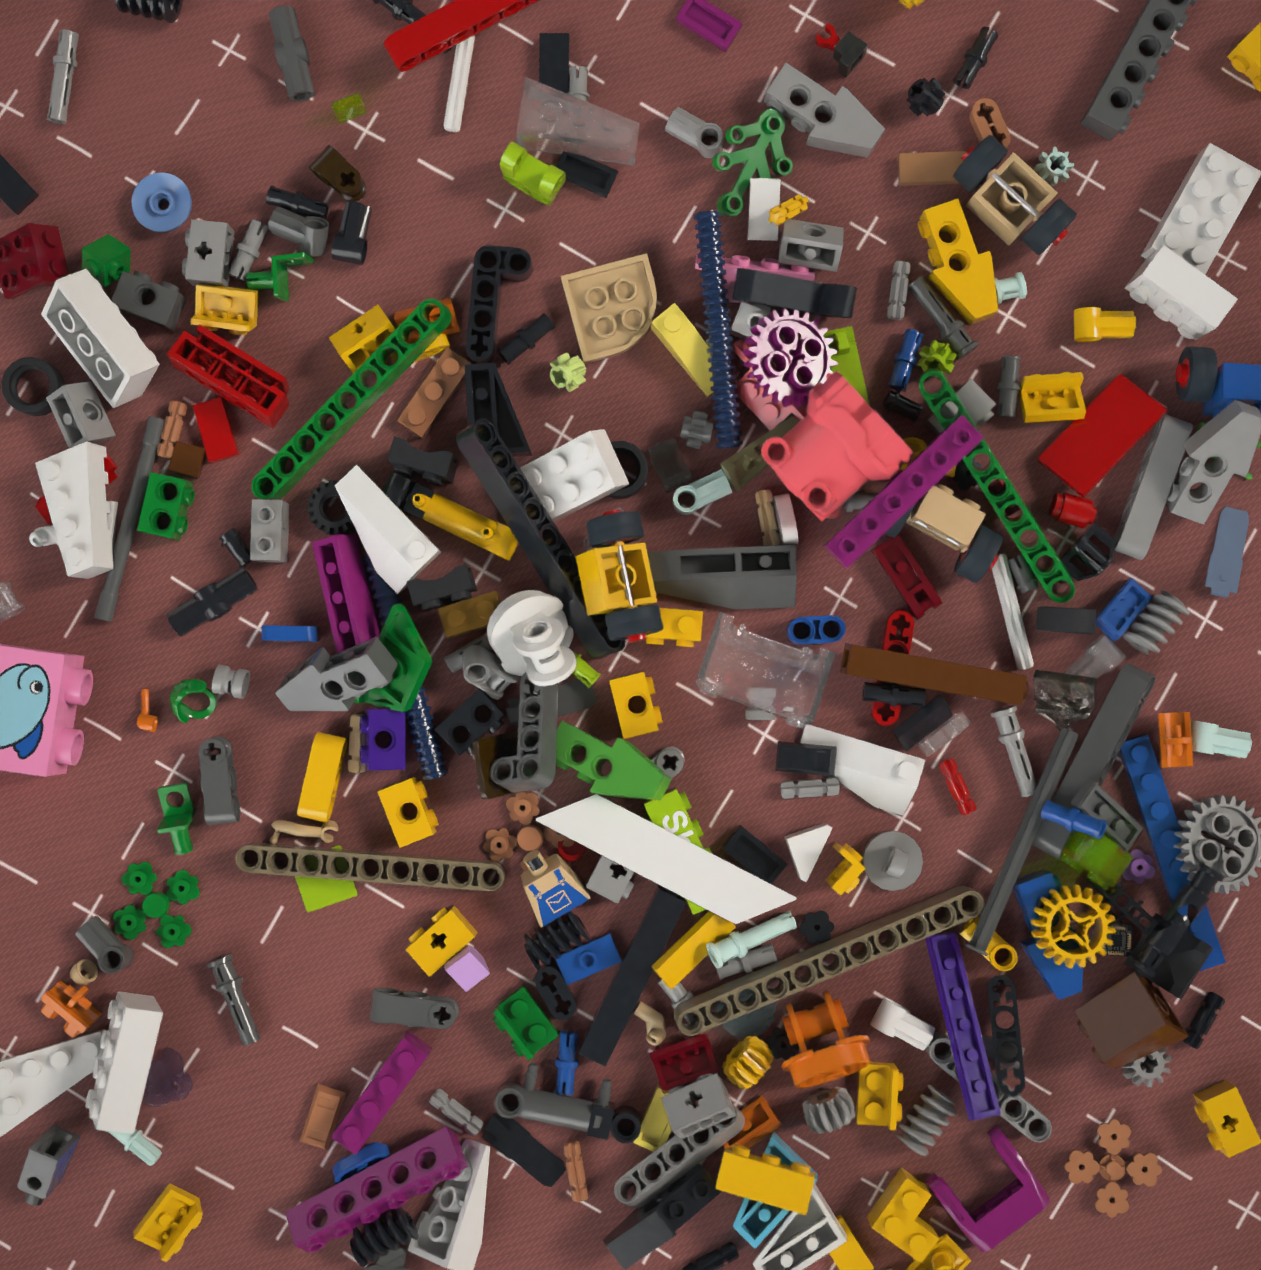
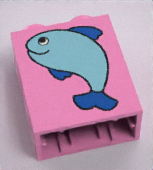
M0 644V770L48 777L66 774L68 765H77L83 751L84 734L80 729H73L77 705L84 706L88 703L93 687L92 671L83 669L85 656Z

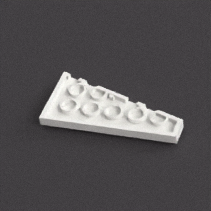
M105 1029L0 1060V1137L93 1072L96 1060H101L103 1049L100 1048V1042Z

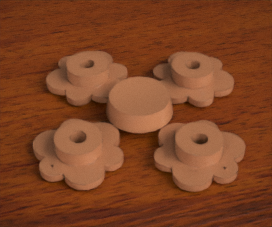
M525 792L516 793V797H510L507 800L506 807L511 811L510 818L514 821L519 820L525 826L519 830L517 838L514 835H509V831L506 828H501L499 831L496 829L489 830L486 833L487 842L483 848L486 852H490L492 861L500 862L503 858L509 859L513 856L512 849L516 848L517 844L523 850L529 852L539 849L543 843V836L547 841H552V845L555 848H558L559 841L564 840L562 845L566 847L572 846L575 841L549 827H546L542 833L537 826L529 825L533 821V816H537L540 813V808L537 806L539 798L535 793H528L526 795ZM521 805L525 806V810L521 809ZM544 855V856H542V857H543L544 860H545V859L548 858L549 856H548V855ZM522 861L521 868L524 871L528 870V867L526 866L524 861Z
M1111 1119L1109 1123H1101L1097 1128V1133L1100 1136L1098 1144L1109 1152V1154L1101 1157L1099 1164L1093 1160L1091 1152L1085 1151L1082 1153L1080 1150H1072L1069 1153V1161L1064 1163V1169L1069 1172L1068 1178L1074 1184H1079L1082 1181L1090 1183L1093 1180L1092 1175H1096L1099 1171L1104 1179L1110 1181L1105 1185V1188L1097 1189L1096 1195L1098 1199L1095 1201V1208L1101 1213L1106 1212L1111 1218L1115 1217L1117 1212L1121 1214L1127 1212L1129 1204L1126 1201L1128 1192L1123 1188L1120 1189L1119 1185L1114 1182L1121 1179L1125 1171L1133 1177L1132 1180L1136 1185L1144 1183L1148 1187L1154 1186L1157 1183V1176L1162 1173L1161 1166L1157 1164V1156L1151 1152L1144 1155L1136 1153L1133 1156V1161L1129 1162L1127 1166L1125 1161L1116 1155L1121 1151V1148H1127L1130 1145L1127 1138L1131 1135L1130 1127L1126 1124H1120L1117 1119Z

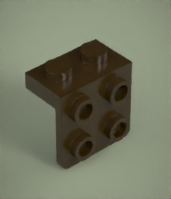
M518 732L473 740L472 756L476 762L477 787L483 800L511 793H519L505 789L493 782L490 777L491 766L497 759L517 756Z

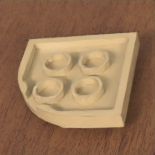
M647 253L561 276L584 364L622 354L635 346L644 337L653 321L657 301L655 281Z

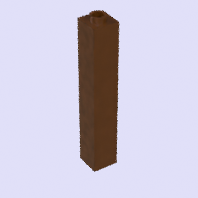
M845 643L840 668V673L1021 706L1023 699L1028 694V682H1026L1027 676L848 643Z

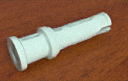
M786 911L742 933L733 931L729 933V937L717 943H707L706 949L713 965L719 969L723 967V963L733 958L745 957L749 949L796 929L797 924L794 917L789 918L792 916V913Z

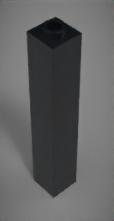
M658 886L579 1046V1054L606 1067L653 971L651 966L659 959L686 904L685 898L667 888L664 889Z

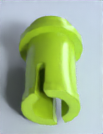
M573 651L577 663L572 674L589 689L601 674L581 658L582 655L580 653L577 655Z

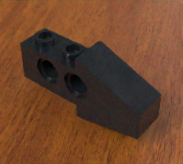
M697 1164L644 1206L636 1208L603 1239V1242L625 1270L677 1235L675 1233L677 1229L722 1191L715 1189V1181L701 1164Z

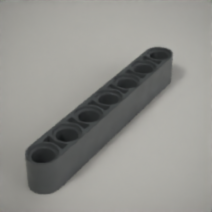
M1129 663L1122 667L1052 801L1053 803L1072 809L1074 806L1071 802L1087 779L1095 781L1100 787L1102 786L1154 686L1156 675ZM1043 819L1032 846L1061 860L1067 853L1078 831H1068L1063 825Z

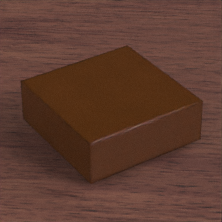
M176 441L168 470L200 479L206 457L205 449Z

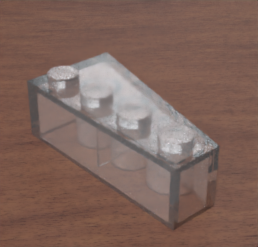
M525 77L516 132L518 145L534 151L554 154L569 153L586 156L594 160L627 165L635 164L640 123Z

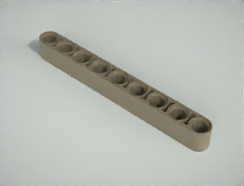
M255 842L240 848L235 857L238 868L248 873L495 891L501 887L506 878L504 866L500 862L491 860ZM248 850H254L257 853L258 863L256 865L250 864L247 861L246 853ZM278 852H283L287 855L289 860L287 867H281L277 864L276 855ZM308 854L317 857L319 861L317 869H310L306 865L305 860ZM337 857L347 859L349 868L346 872L337 869L335 865ZM367 859H373L378 863L379 871L377 874H371L366 870L365 862ZM402 861L408 865L409 874L407 876H399L396 873V862ZM427 864H435L438 867V878L431 879L426 876L424 869ZM457 866H464L468 869L470 874L468 880L460 881L455 877L454 870ZM489 868L497 870L500 875L499 881L496 883L487 882L484 878V871Z

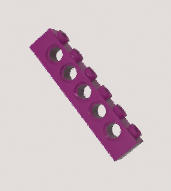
M963 415L956 418L823 547L843 568H848L967 455L984 436Z
M445 1126L287 1210L285 1214L294 1245L307 1253L316 1252L322 1249L325 1243L330 1240L349 1235L352 1229L360 1224L373 1222L379 1218V1214L389 1209L403 1206L407 1199L417 1194L421 1195L431 1191L435 1184L443 1180L456 1178L461 1173L460 1171L469 1167L457 1134ZM436 1158L435 1164L427 1169L429 1162ZM409 1172L407 1180L401 1183L403 1175ZM382 1186L380 1194L374 1198L375 1191ZM355 1201L353 1208L347 1212L349 1204ZM327 1215L325 1224L321 1226L322 1219Z

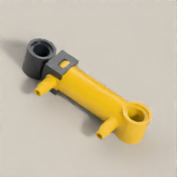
M390 472L382 489L399 509L507 561L511 560L519 543L508 526L491 520L395 472Z

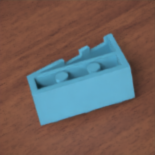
M773 1131L764 1153L780 1157V1163L792 1166L793 1162L808 1165ZM817 1173L815 1174L814 1184L817 1182L818 1179ZM744 1197L734 1220L733 1228L756 1249L790 1210Z

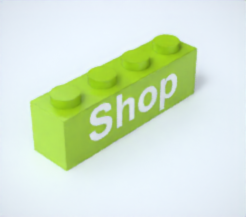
M673 788L665 792L661 800L644 801V806L652 823L703 849L699 837L704 836L697 819L691 821L686 811L692 807L685 791L678 793L677 788ZM709 846L704 848V850L712 854ZM686 899L693 915L706 910Z

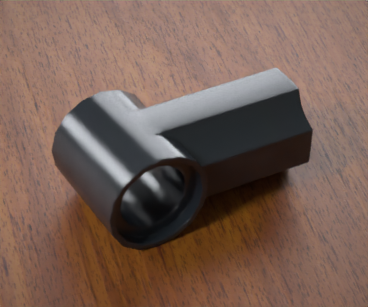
M354 201L345 203L340 231L335 234L332 244V259L358 265L364 264L368 246L366 236L372 213L371 207Z

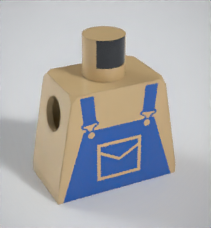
M534 850L524 857L523 861L528 870L524 871L520 876L541 928L591 899L583 880L558 854H553L544 860L538 850Z

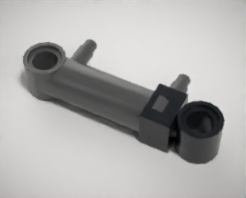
M530 1063L525 1074L523 1086L516 1081L503 1083L499 1087L495 1098L496 1111L505 1118L520 1117L587 1132V1136L608 1140L609 1131H611L613 1137L621 1143L635 1141L641 1132V1117L635 1108L621 1106L614 1111V1102L609 1101L612 1084L609 1079L602 1080L598 1098H594L593 1101L535 1089L538 1065ZM514 1094L519 1102L516 1105H508L504 1102L503 1096ZM628 1118L632 1120L634 1126L629 1130H623L618 1126V1122L621 1119Z

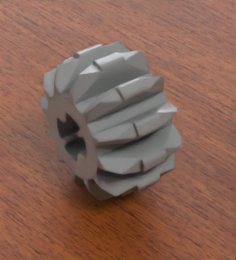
M1167 1047L1147 1055L1149 1059L1145 1060V1057H1142L1122 1066V1068H1125L1122 1072L1123 1076L1127 1079L1132 1078V1083L1136 1086L1144 1083L1145 1086L1152 1088L1153 1079L1163 1083L1161 1073H1171L1170 1069L1165 1066L1166 1063L1172 1061L1171 1056L1165 1054Z
M837 1086L817 1091L816 1094L810 1095L802 1104L807 1125H809L811 1131L820 1134L826 1131L831 1133L835 1129H841L843 1125L849 1124L856 1116L851 1096L845 1088Z

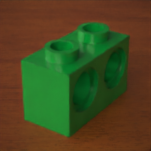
M150 472L137 531L180 541L181 535H185L188 528V518H186L188 506L193 504L195 498V489L192 488L193 483L184 479ZM175 485L177 495L173 500H168L166 491L169 487ZM168 514L171 523L168 528L162 530L159 525L160 519Z

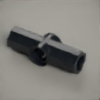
M243 567L219 583L209 584L193 595V599L167 614L168 621L178 635L183 637L205 622H211L231 611V606L244 600V598L259 589L251 574Z

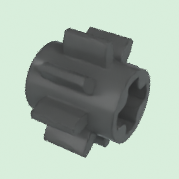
M694 410L693 417H684L680 438L687 439V447L700 449L701 442L709 444L714 422L707 421L708 413Z

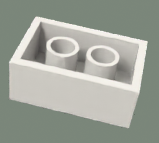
M1165 245L1143 262L1125 286V289L1130 292V296L1135 301L1141 304L1146 303L1154 309V314L1163 321H1170L1178 327V332L1181 335L1194 340H1198L1216 329L1238 300Z
M605 429L588 431L520 468L553 522L629 485Z

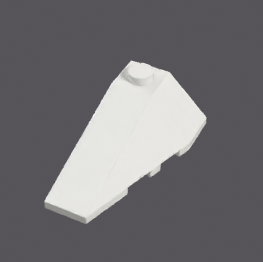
M357 465L335 485L376 572L399 594L407 586L406 581L413 580L441 551Z
M805 724L800 743L836 746L835 777L833 778H838L840 783L872 806L904 815L917 790L925 763L924 759L809 724Z

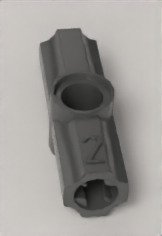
M282 5L274 7L268 13L276 42L273 44L279 68L283 71L287 94L291 101L303 102L310 100L311 97L315 96L308 66L310 58L304 38L300 34L297 15L293 6Z

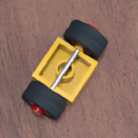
M607 511L602 513L603 516L594 518L586 523L590 546L595 549L575 556L587 616L610 613L605 616L610 640L628 639L629 643L646 640V635L663 630L659 606L650 605L656 603L657 598L646 544L624 545L644 537L641 516L638 511Z

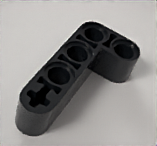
M486 245L479 248L475 254L466 338V352L473 364L491 363L494 360L502 280L521 282L527 280L532 275L533 265L531 257L524 249ZM492 256L497 259L496 264L491 268H485L481 265L486 257ZM517 259L527 262L526 267L521 271L511 268L512 263ZM484 286L494 288L493 294L488 298H483L478 294L479 290ZM481 315H487L491 317V322L488 326L481 328L476 325L477 318ZM478 336L483 337V345L486 350L482 352L480 357L474 351L478 350L480 346Z
M737 268L732 299L780 309H795L802 313L809 312V314L818 316L852 318L857 287L819 283L752 269Z

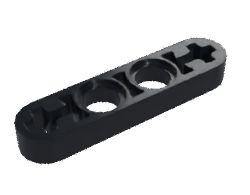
M998 975L993 977L988 984L996 1078L999 1090L1004 1095L1016 1097L1023 1093L1026 1084L1016 988L1011 978L1005 975ZM999 982H1004L1005 987L1011 988V991L1005 993L1006 1003L1013 1002V1007L1002 1005L994 1008V1003L1000 1004L999 993L993 992V988H998ZM1001 1012L1010 1013L1014 1017L1013 1025L1007 1029L999 1027L996 1023L998 1014ZM1007 1042L1014 1044L1017 1048L1016 1056L1010 1060L1002 1058L999 1054V1048ZM1019 1063L1020 1068H1013V1075L1015 1079L1020 1080V1084L1015 1085L1014 1091H1009L1008 1086L1002 1084L1003 1080L1008 1079L1007 1068L1000 1070V1064L1012 1066Z

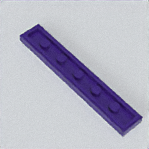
M953 931L932 935L925 938L968 1119L973 1121L1000 1115L1001 1111L957 933Z

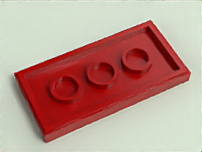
M1119 374L1086 408L1084 419L1074 420L1038 457V462L1084 498L1167 413V408L1122 374Z

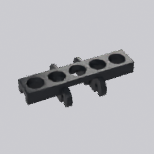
M1099 868L1086 879L1105 897L1107 904H1113L1122 912L1119 917L1111 910L1106 913L1115 917L1112 924L1113 927L1116 925L1121 926L1123 924L1122 920L1126 918L1147 936L1158 924L1141 907L1144 904L1142 900L1136 903L1122 890L1125 885L1122 882L1118 885L1115 884ZM1099 875L1105 880V883L1098 886L1093 881V878ZM1108 885L1114 888L1109 894L1105 892V888ZM1119 896H1125L1128 899V904L1120 907L1117 905L1116 899ZM1137 910L1140 912L1139 916L1132 917ZM1145 917L1152 925L1149 928H1144L1139 923L1141 918Z

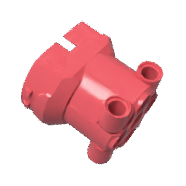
M838 371L828 373L825 376L827 380L823 384L818 382L809 391L808 414L782 438H770L762 447V457L777 473L776 475L821 521L825 518L834 519L839 517L844 511V503L869 480L882 481L895 478L902 471L900 467L904 463L909 465L914 455L913 451L866 403L863 397Z

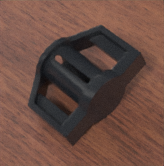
M1094 522L1071 545L1060 560L1069 574L1077 581L1096 577L1112 562L1116 541ZM1093 534L1110 548L1109 556L1089 540ZM1082 549H1085L1088 553H1090V554H1091L1095 559H1097L1100 563H1097L1091 556H1089V555H1088L1084 550H1082ZM1076 556L1093 572L1084 574L1069 560Z

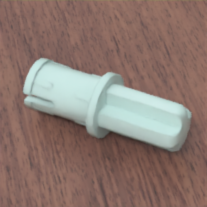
M134 1130V1133L106 1131L125 1145L124 1150H131L149 1166L155 1164L162 1154L160 1149L142 1135V1130Z

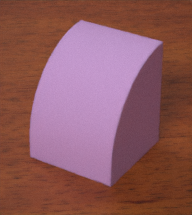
M470 945L444 964L445 971L466 992L490 974L483 956Z

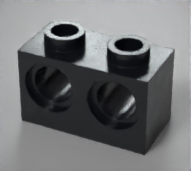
M478 689L435 730L459 756L465 752L470 756L473 749V740L481 738L487 731L491 735L494 734L504 724L501 718L506 714L486 692ZM481 705H486L491 709L492 716L488 722H481L476 717V710ZM460 725L465 726L469 730V739L465 743L458 742L454 737V731Z

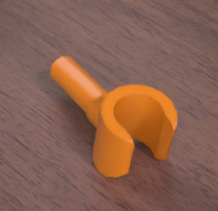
M142 689V709L137 718V725L144 731L155 732L158 726V717L149 715V689Z

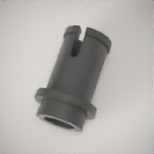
M1022 554L1017 556L1021 569H1019L1014 558L1009 560L1008 564L1018 584L1016 589H1020L1022 594L1039 587L1037 583L1038 578L1034 577L1028 562Z

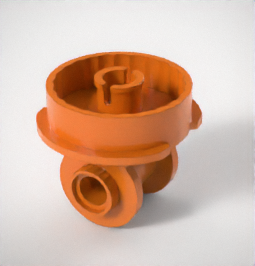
M828 990L822 992L825 1003L813 1006L814 1009L809 1011L804 1009L794 1013L792 1004H785L789 1015L782 1017L790 1044L798 1043L801 1053L786 1060L782 1064L783 1071H790L795 1088L797 1089L813 1087L840 1079L860 1071L871 1064L866 1045L870 1043L869 1037L867 1035L845 1038L842 1028L849 1025L840 999L832 1001ZM836 1031L838 1037L836 1045L814 1053L812 1050L807 1051L805 1041Z

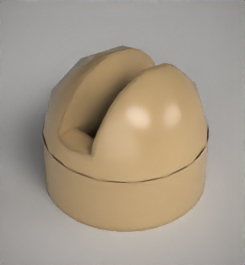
M88 959L79 961L70 971V978L79 986L88 985L98 976L96 965ZM83 969L86 972L84 976H82V974L80 973V971Z

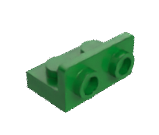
M524 985L496 1005L493 1010L495 1015L493 1017L494 1023L501 1032H508L513 1039L511 1045L520 1057L525 1055L528 1060H531L536 1052L559 1036L558 1030Z

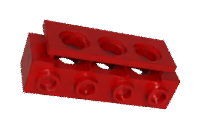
M200 324L196 328L199 335L198 338L183 331L167 353L172 366L274 429L290 406L287 398V393L290 389L286 377ZM214 349L215 351L220 353V355L214 353L212 350ZM240 365L241 367H243V368L246 369V370L243 371L242 369H240V368L237 367V366ZM264 380L265 382L269 383L271 386L269 387L268 385L264 384L262 381Z

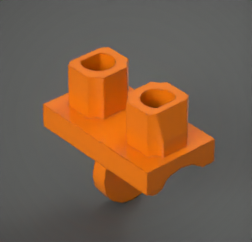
M1190 712L1158 713L1161 767H1192L1193 753Z
M60 980L41 997V1000L44 1002L41 1012L49 1019H55L58 1015L67 1021L63 1026L64 1031L72 1038H75L80 1033L83 1034L102 1015L92 1006L93 1003L85 997L90 990L85 985L77 991L71 985H66Z

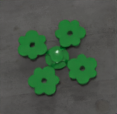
M141 862L139 865L136 863L130 864L128 866L129 872L124 873L122 876V883L129 887L131 894L140 892L147 896L142 904L143 909H136L133 905H127L124 910H118L114 913L113 919L117 923L115 931L118 934L123 933L126 939L133 940L137 938L139 933L146 930L147 926L144 922L147 916L161 918V927L156 930V933L159 937H162V945L165 948H171L174 945L183 946L186 942L185 938L191 935L192 928L188 923H184L185 919L182 915H177L176 917L166 915L170 908L169 900H178L181 905H185L189 900L197 899L200 895V889L196 886L199 883L198 878L190 876L187 870H179L175 877L167 880V885L170 888L167 890L166 896L162 892H152V883L157 881V875L152 872L153 868L149 862Z

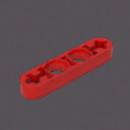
M896 611L888 616L885 624L882 650H888L890 646L898 645L902 648L904 654L910 655L914 632V619L911 614L906 611ZM899 616H903V621L908 623V627L902 628L900 637H906V643L900 640L889 641V635L896 636L897 627L892 625L893 620H898ZM876 680L875 684H882V681ZM872 702L871 716L877 724L887 726L897 721L901 705L897 704L896 707H892L888 704V709L892 710L893 714L892 716H887L886 721H883L882 715L877 714L878 708H883L884 703Z

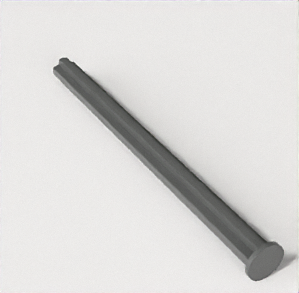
M1062 728L971 940L969 944L965 943L964 945L984 956H988V953H986L988 945L1043 820L1041 817L1043 805L1047 800L1051 801L1078 738V734L1070 729Z

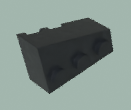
M495 363L464 365L468 426L479 419H486L495 427L513 457L533 456Z

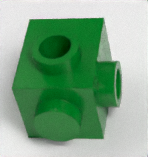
M110 234L82 248V270L87 269L102 286L105 287L119 280L123 271L130 273L131 248Z

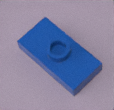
M1132 578L1127 579L1096 616V626L1115 642L1124 634L1153 597Z
M609 932L582 944L580 947L573 948L569 953H561V958L556 959V962L566 985H569L620 963L622 959Z

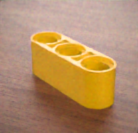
M322 732L316 733L299 800L298 817L325 823L329 822L346 754L347 738Z

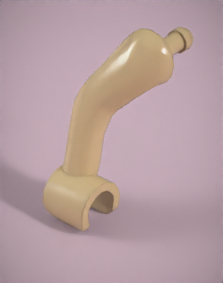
M276 820L271 824L275 832L270 838V843H277L281 832L300 837H321L324 842L330 843L334 840V837L325 831L328 829L338 831V825L331 820L328 823L324 822L321 827Z

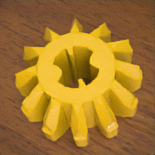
M747 1036L732 1048L730 1054L726 1056V1061L723 1063L722 1068L730 1082L737 1085L740 1089H748L753 1084H757L761 1077H764L766 1071L771 1067L770 1064L773 1062L774 1056L762 1039L760 1040L756 1036Z

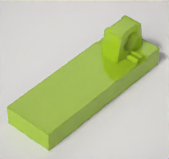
M849 326L826 331L823 335L825 339L833 338V341L828 345L829 349L837 350V353L831 355L830 359L838 362V365L830 368V370L834 373L838 371L870 406L853 327Z

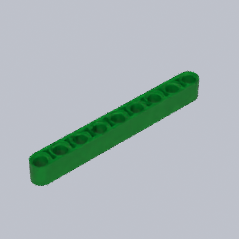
M432 298L421 302L254 477L251 483L254 496L262 500H281L449 326L452 319L449 308ZM439 308V318L431 322L429 319L431 310ZM418 329V340L410 344L408 340L410 332ZM396 351L398 353V360L395 364L389 366L388 356ZM376 373L377 382L374 386L368 387L367 378L370 374ZM354 394L356 404L353 408L348 409L347 399ZM334 416L335 426L328 431L326 421L329 417ZM312 437L314 439L315 445L314 448L310 452H308L306 450V442L309 438ZM292 459L294 468L290 473H287L285 468L286 462ZM271 480L274 487L273 491L268 495L265 485Z
M938 369L926 370L919 379V390L943 429L945 430L956 418L963 415L980 432L943 372ZM927 377H938L942 382L941 387L937 391L927 390L924 386V381ZM945 402H953L957 405L958 411L954 416H943L940 412L941 405ZM983 438L962 458L1048 596L1057 603L1069 601L1075 593V586L1069 572L985 438ZM979 453H984L990 458L988 465L982 468H978L972 463L973 457ZM994 479H1001L1006 483L1004 490L999 493L991 492L988 485ZM1009 505H1018L1021 508L1020 515L1015 518L1007 517L1004 511ZM1026 530H1033L1037 533L1036 539L1031 543H1025L1020 539L1021 534ZM1048 555L1052 557L1053 562L1049 567L1041 568L1036 564L1037 559L1040 556ZM1059 580L1068 583V588L1061 593L1052 590L1053 584Z

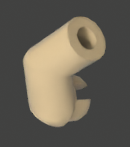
M640 1001L633 1014L646 1022V1039L648 1043L658 1046L666 1037L664 1017L661 1013Z

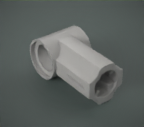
M677 107L672 112L665 127V132L697 149L699 154L705 158H713L715 154L722 152L723 132L717 124L706 123L680 107ZM707 136H713L718 140L711 146L705 145L702 142Z

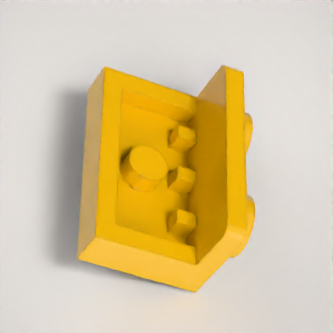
M197 284L195 316L191 317V325L200 324L210 331H217L218 328L229 329L230 334L246 335L247 332H250L257 326L258 291Z
M1063 372L1060 374L1024 376L1021 382V391L1018 393L1024 423L1084 419L1086 409L1081 392V385L1084 379L1083 373Z
M835 842L832 847L844 859L825 881L839 895H842L844 892L850 893L858 885L860 880L857 877L866 868L859 863L863 857L847 843L841 846Z
M169 1183L134 1229V1239L159 1250L161 1260L167 1262L173 1254L179 1252L189 1232L200 1224L203 1216L200 1198Z

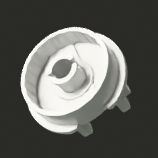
M526 590L509 596L494 610L488 623L487 637L490 646L502 660L501 666L505 672L517 676H523L526 672L528 679L533 684L539 686L557 684L572 674L577 663L573 651L569 649L574 633L573 628L568 626L566 615L562 610L563 604L559 598L541 591Z

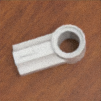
M884 997L870 1025L894 1038L896 1036L924 1051L933 1039L935 1027L908 1013V1010L898 1003Z

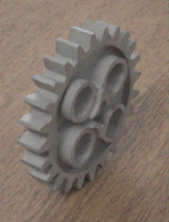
M1214 795L1213 797H1203V802H1193L1194 810L1184 811L1188 820L1178 821L1183 827V831L1174 833L1177 837L1181 838V842L1174 844V847L1181 849L1182 853L1175 858L1185 862L1180 870L1190 872L1187 878L1189 881L1192 880L1199 870L1198 864L1200 862L1208 865L1224 877L1223 881H1218L1211 892L1229 894V890L1238 892L1240 891V885H1250L1248 877H1258L1254 868H1261V862L1259 861L1261 856V828L1257 826L1261 821V817L1252 816L1255 809L1253 807H1245L1246 801L1236 800L1234 796ZM1201 832L1204 833V834H1205L1206 836H1208L1209 838H1216V839H1217V842L1214 841V840L1207 839V838L1203 837V836L1201 835ZM1225 846L1239 851L1241 856L1233 850H1226Z

